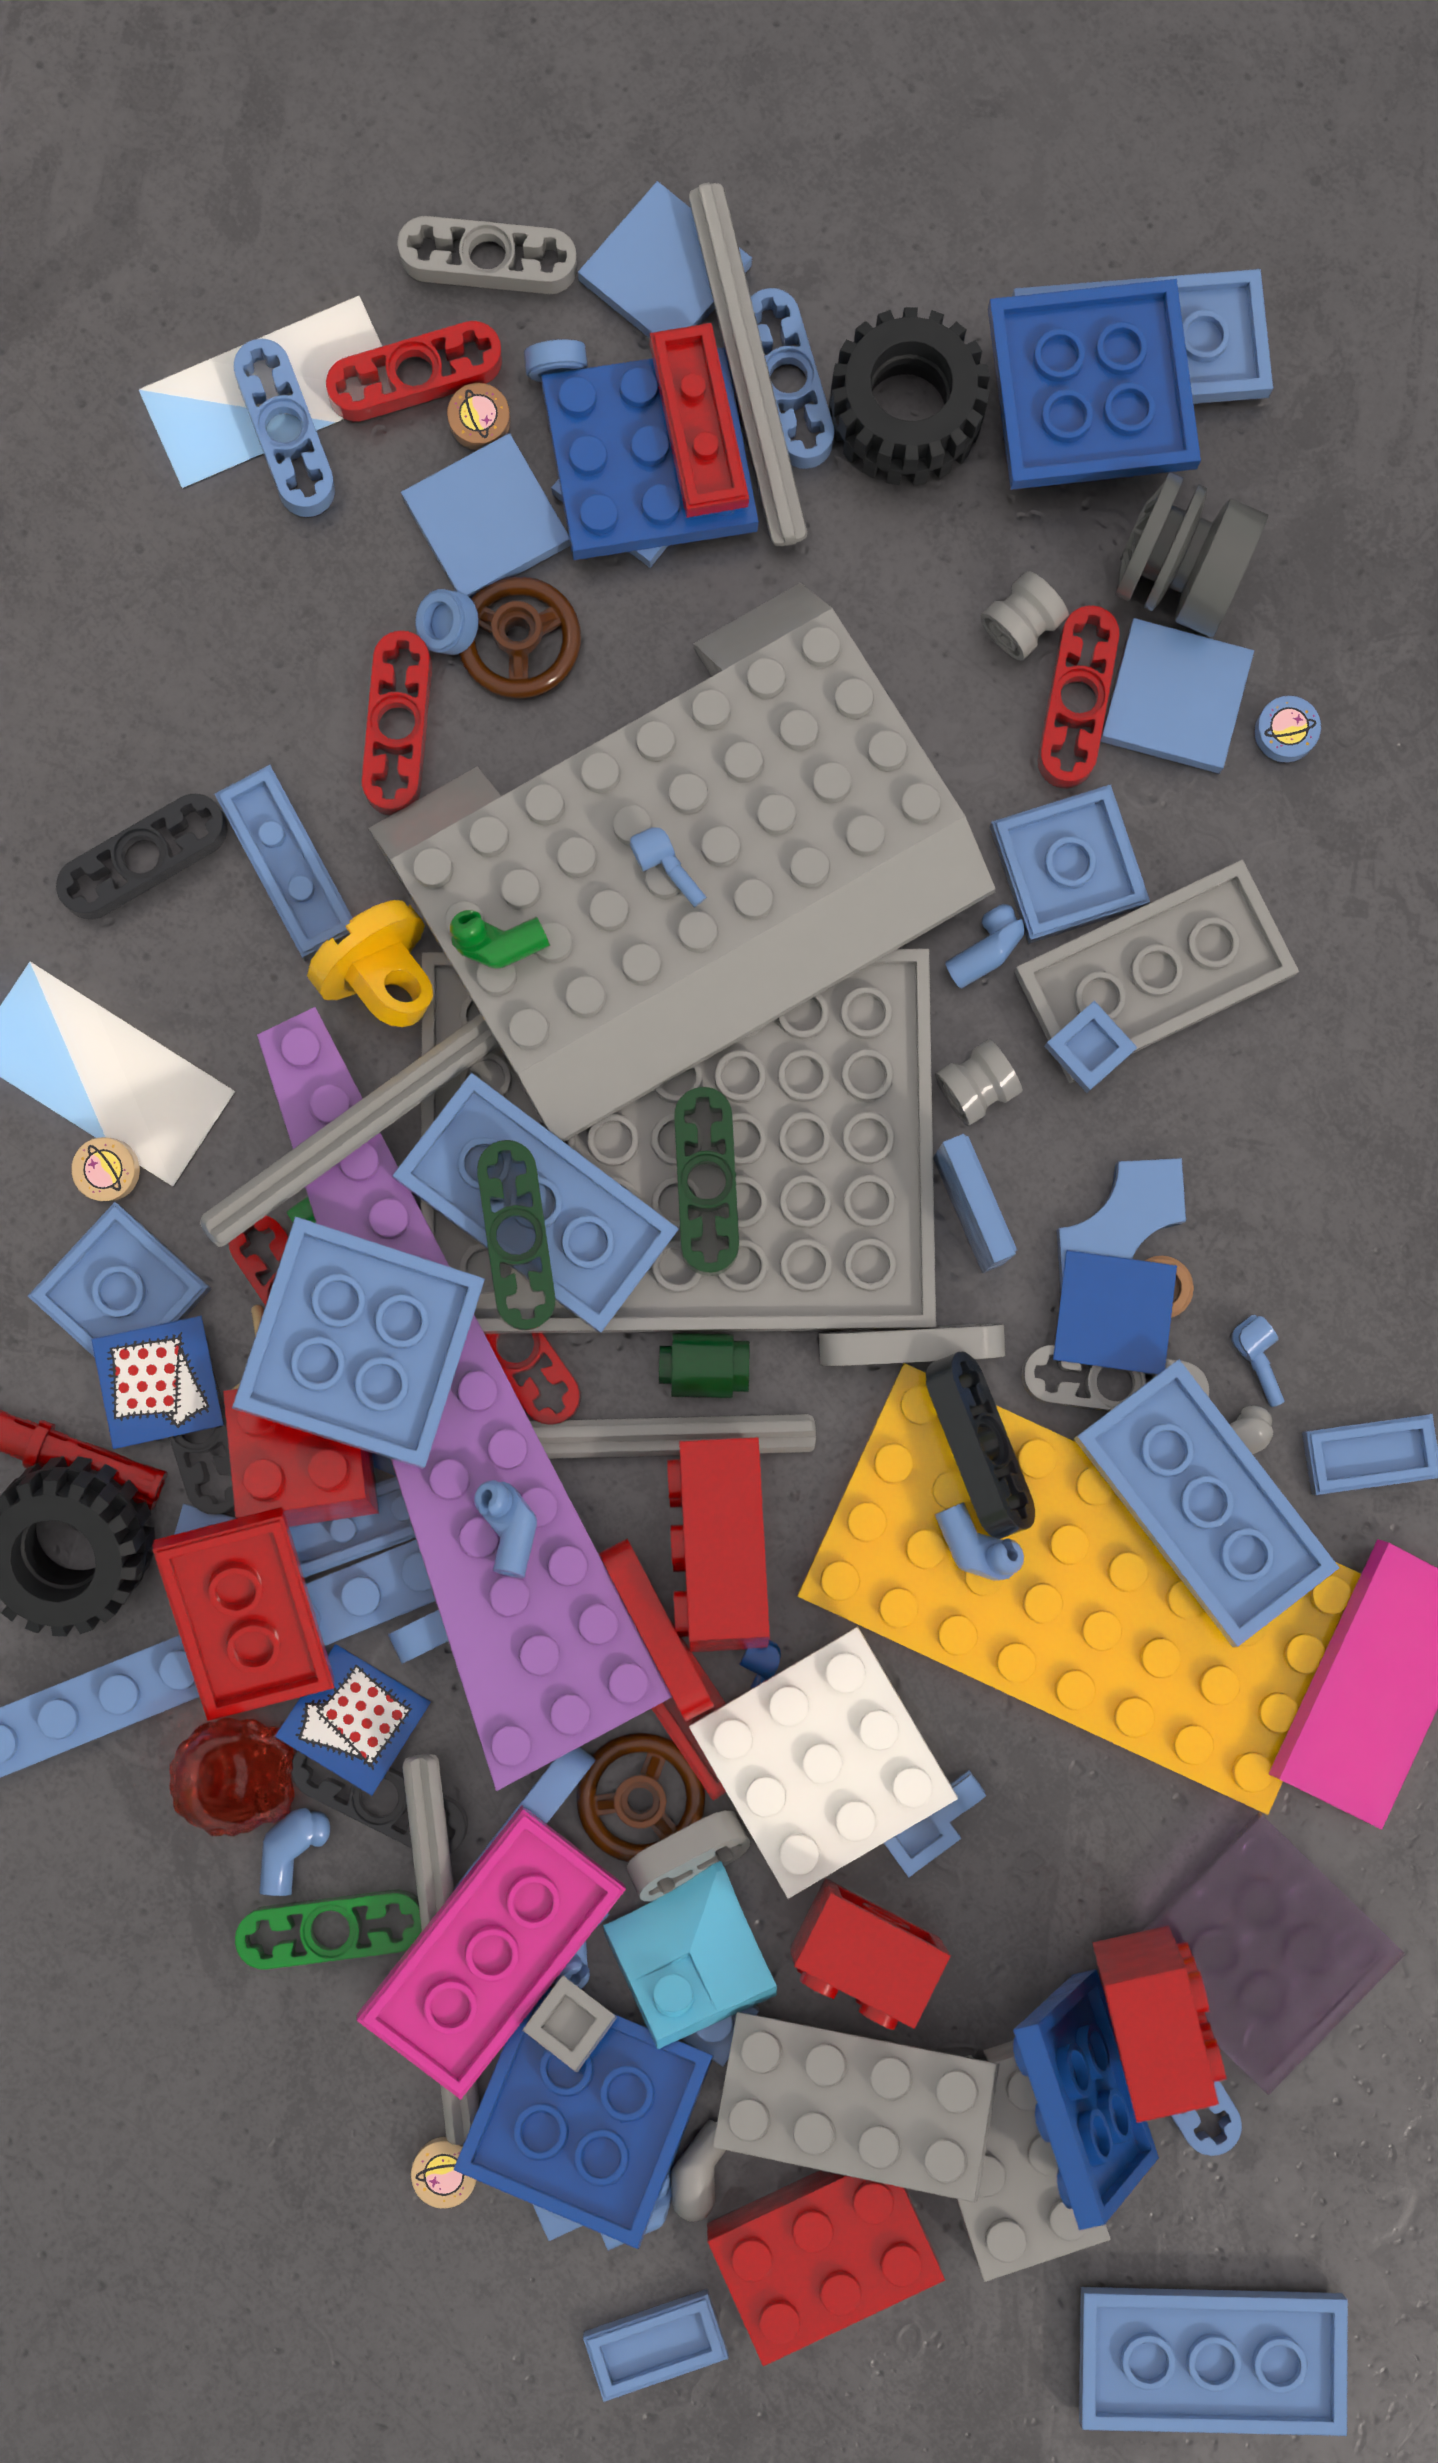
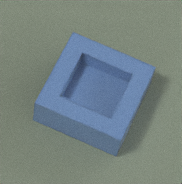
M1095 1000L1044 1046L1086 1093L1093 1089L1137 1049L1136 1045Z

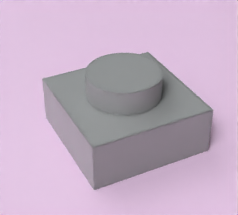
M562 1975L523 2028V2031L574 2071L578 2072L617 2017Z

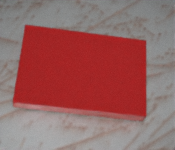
M283 1507L153 1541L152 1550L207 1721L334 1688V1675Z

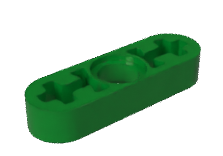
M395 1889L262 1906L253 1910L240 1922L235 1934L236 1950L246 1964L263 1970L403 1952L409 1949L422 1932L418 1897L409 1891ZM392 1903L399 1904L401 1914H412L414 1923L405 1927L402 1938H393L391 1929L382 1927L368 1931L367 1935L371 1943H359L362 1933V1920L356 1907H368L366 1920L386 1916L389 1912V1904ZM336 1911L346 1918L350 1932L347 1941L343 1945L330 1948L323 1946L316 1940L313 1933V1924L315 1918L320 1913ZM292 1915H303L300 1926V1938L306 1952L295 1951L297 1938L279 1941L273 1947L272 1955L264 1954L262 1944H251L250 1935L260 1928L261 1920H269V1926L272 1931L291 1930L296 1925Z

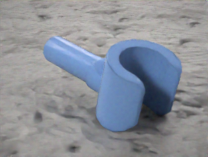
M652 827L630 838L631 849L642 871L662 863L667 876L671 878L694 908L707 898L681 866V862L676 858L671 841L664 830Z
M1251 1315L1234 1329L1232 1342L1240 1354L1251 1363L1253 1370L1256 1371L1269 1406L1275 1407L1285 1401L1270 1362L1263 1352L1279 1339L1272 1326L1264 1317Z

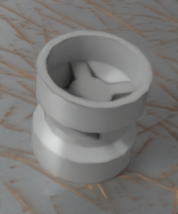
M1026 571L1012 584L1011 595L1004 601H994L981 614L980 619L987 633L1007 654L1023 661L1036 649L1038 637L1044 631H1055L1068 618L1069 613L1061 597L1044 579L1031 571Z
M990 1039L974 1048L970 1059L964 1063H950L935 1073L937 1083L945 1098L958 1117L968 1127L986 1115L987 1107L996 1101L1006 1103L1023 1092L1022 1085L1013 1067L999 1047Z

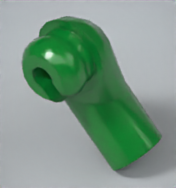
M465 910L456 914L449 926L452 935V945L462 956L494 969L504 968L550 947L548 938L537 916L504 931L484 922L479 912Z

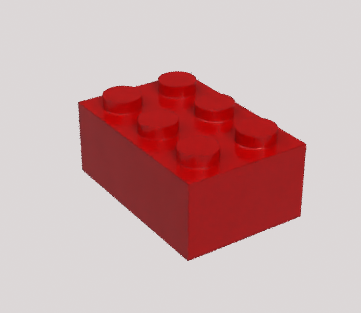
M759 1437L679 1441L680 1459L667 1460L670 1508L683 1507V1525H670L673 1572H686L687 1591H674L675 1631L678 1637H689L690 1652L768 1648L770 1631Z
M1169 1925L1093 1942L1118 2052L1137 2123L1219 2105L1214 2082L1226 2080V2074L1217 2039L1213 2036L1210 2022L1207 2021L1205 2014L1210 2012L1202 1976L1200 1970H1197L1188 1942L1176 1944Z
M819 2170L707 2223V2242L763 2367L945 2281L937 2255L909 2193L903 2187Z

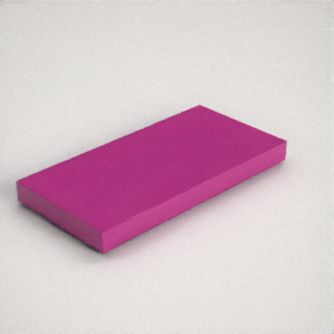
M1377 1539L1269 1771V1775L1381 1830L1438 1709V1568L1389 1542Z
M521 1805L356 2014L357 2021L461 2100L626 1890L625 1885Z

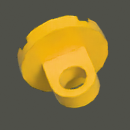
M391 900L377 904L349 921L350 923L345 926L350 935L339 944L333 938L329 941L326 940L311 959L307 977L324 1000H339L357 993L369 1011L380 1021L390 1026L406 1027L414 1025L423 1017L433 997V988L426 973L410 954L421 939L425 925L410 904L408 907L405 901ZM391 984L404 988L410 994L413 1001L401 1002L394 999L387 992L385 985Z

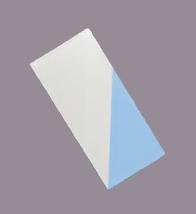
M360 296L258 338L272 340L286 351L316 431L344 419L333 410L329 401L326 377L330 368L342 358L382 347ZM242 346L138 389L182 488L263 454L234 372V359ZM265 360L253 363L255 369L253 375H257L260 378L267 400L278 396L272 378V370L274 368H269ZM386 367L377 368L379 382H382L384 394L391 393ZM357 377L347 379V390L342 393H349L353 401L364 399V388L368 385H361ZM279 414L273 417L267 426V434L273 440L281 443L295 440L302 430L301 421L291 414Z
M32 962L28 963L0 1006V1077L95 1138L105 1137L123 1141L133 1149L141 1167L171 1186L175 1185L235 1093L228 1086Z

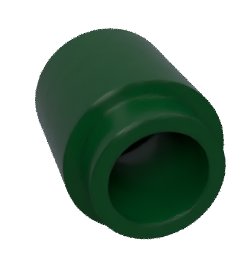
M673 1333L672 1346L659 1347V1384H672L671 1397L733 1398V1392H749L750 1342L734 1341V1334Z

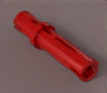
M0 1410V1452L22 1460V1467L28 1469L38 1463L43 1468L50 1458L62 1456L65 1457L67 1466H70L78 1456L92 1459L91 1469L100 1471L105 1464L118 1470L113 1479L121 1486L130 1480L138 1489L132 1497L136 1504L146 1502L150 1510H153L163 1490L167 1471L128 1459V1457L69 1437L64 1433L56 1431L55 1424L48 1421L40 1420L39 1424Z

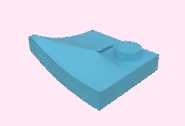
M722 1861L712 1864L704 1871L658 1899L603 1925L607 1942L657 2050L777 1995V1985L744 1916Z

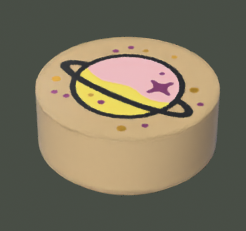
M105 1137L95 1138L84 1143L76 1152L71 1168L73 1181L80 1192L88 1198L97 1201H116L124 1198L134 1189L140 1174L139 1161L133 1149L123 1141Z
M439 2137L426 2143L418 2152L411 2170V2181L416 2194L426 2204L436 2208H451L464 2202L472 2193L477 2180L453 2170L464 2144L454 2145L446 2137Z

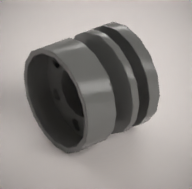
M1169 472L1165 482L1148 501L1146 500L1120 558L1122 560L1120 579L1115 596L1129 601L1140 576H1144L1153 580L1154 583L1143 608L1153 611L1168 589H1174L1181 593L1176 609L1175 622L1213 638L1243 578L1269 515L1230 498L1213 522L1204 519L1201 516L1206 501L1207 488L1198 484L1187 509H1181L1174 506L1173 502L1184 478Z

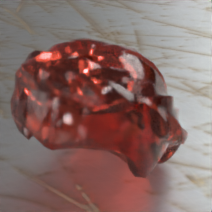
M230 1717L221 1718L216 1722L210 1721L197 1727L190 1737L182 1741L178 1746L175 1758L170 1763L169 1789L173 1798L175 1812L185 1818L191 1825L204 1829L210 1836L225 1834L234 1837L240 1833H248L263 1823L275 1824L278 1820H282L291 1812V1803L294 1800V1786L290 1776L294 1769L292 1761L295 1755L291 1746L275 1737L280 1728L277 1726L267 1727L255 1719L237 1720Z

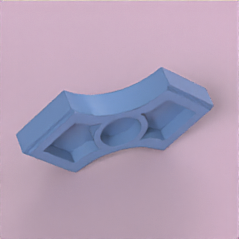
M1182 1158L1120 1161L1115 1164L1112 1189L1100 1210L1082 1223L1057 1229L1060 1292L1062 1291L1066 1250L1132 1259L1141 1243L1152 1233L1186 1222Z

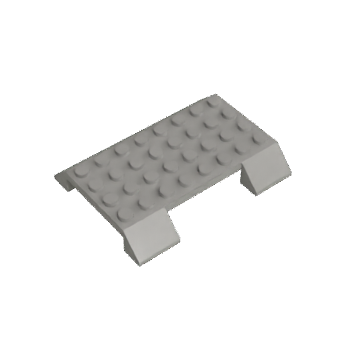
M802 583L793 586L693 643L695 651L712 677L521 786L501 796L477 766L368 828L399 882L404 884L517 1074L525 1094L544 1126L563 1142L995 893L996 888L963 811L833 608ZM652 827L664 830L671 841L676 858L681 862V866L707 898L694 908L671 878L667 876L662 863L642 871L630 846V838ZM465 910L479 912L484 922L504 931L537 916L548 938L550 947L504 968L494 969L462 956L452 945V935L449 926L455 915Z

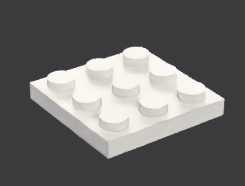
M858 1626L689 1726L788 1899L958 1799L954 1789Z

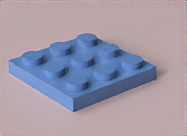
M295 1217L232 1409L418 1468H425L485 1278Z

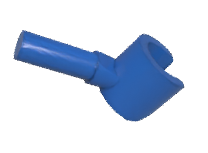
M769 1640L768 1648L746 1649L740 1660L739 1665L756 1673L750 1689L774 1676L778 1669L781 1649L778 1644Z

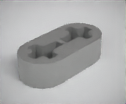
M726 1810L717 1812L644 1849L629 1861L627 1872L639 1898L643 1901H654L687 1882L714 1863L722 1861L725 1867L734 1862L748 1850L750 1839L737 1813Z

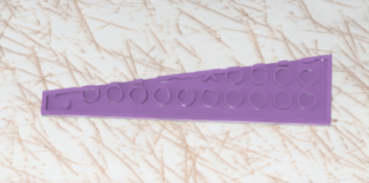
M316 1007L257 1035L293 1149L363 1099ZM378 1133L305 1187L317 1224L450 1267L411 1191L393 1179L392 1175L398 1169V1166L381 1133ZM473 1315L425 1468H418L393 1459L391 1461L495 1790L498 1791L672 1698L479 1322L475 1315ZM495 1480L511 1484L517 1489L536 1515L537 1527L525 1578L510 1577L493 1571L500 1537L482 1514L479 1513L474 1503L476 1490L486 1481Z

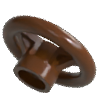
M512 576L500 579L474 594L471 600L477 609L478 627L493 634L497 646L502 651L508 653L509 678H505L494 673L484 664L478 654L475 639L465 651L459 653L465 669L479 685L503 697L529 698L551 690L564 680L577 660L581 645V629L573 606L559 590L536 578ZM513 595L534 597L549 606V608L541 613H538L533 606L523 601L507 602L500 606L496 612L488 607L502 598ZM521 626L529 631L528 636L522 641H513L507 637L508 632L514 627ZM561 626L562 645L557 659L543 673L528 678V654L538 646L543 635Z
M633 1733L607 1742L592 1755L596 1760L578 1783L576 1795L577 1811L586 1834L603 1852L624 1862H629L644 1849L701 1820L704 1814L705 1788L675 1743L655 1734ZM632 1753H647L640 1774L624 1779L616 1792L596 1795L598 1782L602 1774L615 1760ZM666 1760L680 1774L686 1791L685 1810L677 1826L665 1813L666 1793L658 1781ZM636 1788L649 1790L653 1796L652 1805L643 1811L632 1808L628 1801V1795L632 1790ZM617 1813L621 1821L630 1827H651L660 1840L647 1844L626 1842L613 1835L605 1827L599 1816Z

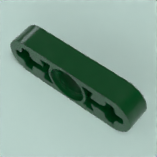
M697 1087L687 1091L679 1099L674 1112L681 1253L690 1269L701 1275L715 1276L727 1271L734 1264L739 1251L733 1118L730 1103L721 1092L709 1087ZM708 1102L711 1113H721L722 1121H716L711 1124L710 1138L711 1147L722 1143L725 1145V1154L714 1151H699L690 1156L685 1155L684 1147L686 1145L698 1148V1128L694 1123L685 1122V1115L695 1113L696 1103ZM699 1165H714L725 1176L726 1185L724 1190L713 1199L698 1198L688 1187V1176ZM727 1207L728 1218L715 1216V1232L717 1239L728 1240L729 1249L720 1250L716 1262H705L703 1252L692 1251L691 1242L702 1240V1216L689 1220L688 1209L700 1212H713Z
M502 1140L488 1146L481 1154L477 1165V1178L495 1302L501 1319L507 1325L518 1330H533L543 1325L550 1318L554 1311L556 1300L535 1159L528 1148L516 1141ZM510 1153L513 1163H524L526 1174L516 1176L515 1180L516 1196L518 1199L526 1194H530L532 1207L511 1205L495 1213L492 1212L491 1199L504 1201L501 1180L498 1178L489 1179L487 1168L497 1166L499 1154ZM510 1217H521L528 1220L535 1230L534 1245L523 1254L514 1255L507 1253L498 1244L497 1229L504 1220ZM538 1258L541 1262L542 1272L528 1271V1279L532 1292H543L544 1304L534 1308V1318L522 1319L519 1309H508L506 1304V1297H511L517 1293L516 1275L513 1273L503 1278L500 1272V1264L520 1266Z

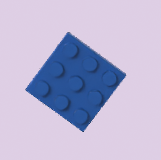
M1177 279L990 299L988 316L1011 490L1195 470L1198 468L1201 457Z
M717 348L747 485L749 504L746 508L686 518L653 358L541 375L542 391L573 560L758 531L759 521L725 348Z
M1097 1969L1073 1974L1013 2029L1015 2034L1013 2041L1015 2061L1020 2072L1026 2077L1029 2076L1037 2101L1035 2106L1036 2124L1043 2140L1051 2143L1059 2168L1057 2172L1058 2191L1063 2204L1068 2209L1073 2210L1079 2230L1105 2225L1159 2159L1147 2121L1139 2123L1136 2121L1105 1994Z
M549 1987L505 2043L453 2170L639 2249L714 2056L680 2041H675L657 2050L648 2028L615 2015L617 2017L615 2022L580 2070L576 2072L523 2031V2028L551 1992L552 1988Z

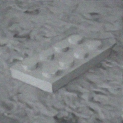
M1243 859L1023 963L1014 970L1048 1041L1095 1000L1136 1045L1137 1049L1133 1053L1290 979L1299 972ZM1060 1064L1069 1084L1074 1082L1075 1080Z
M737 2012L713 2147L969 2202H977L1000 2064Z

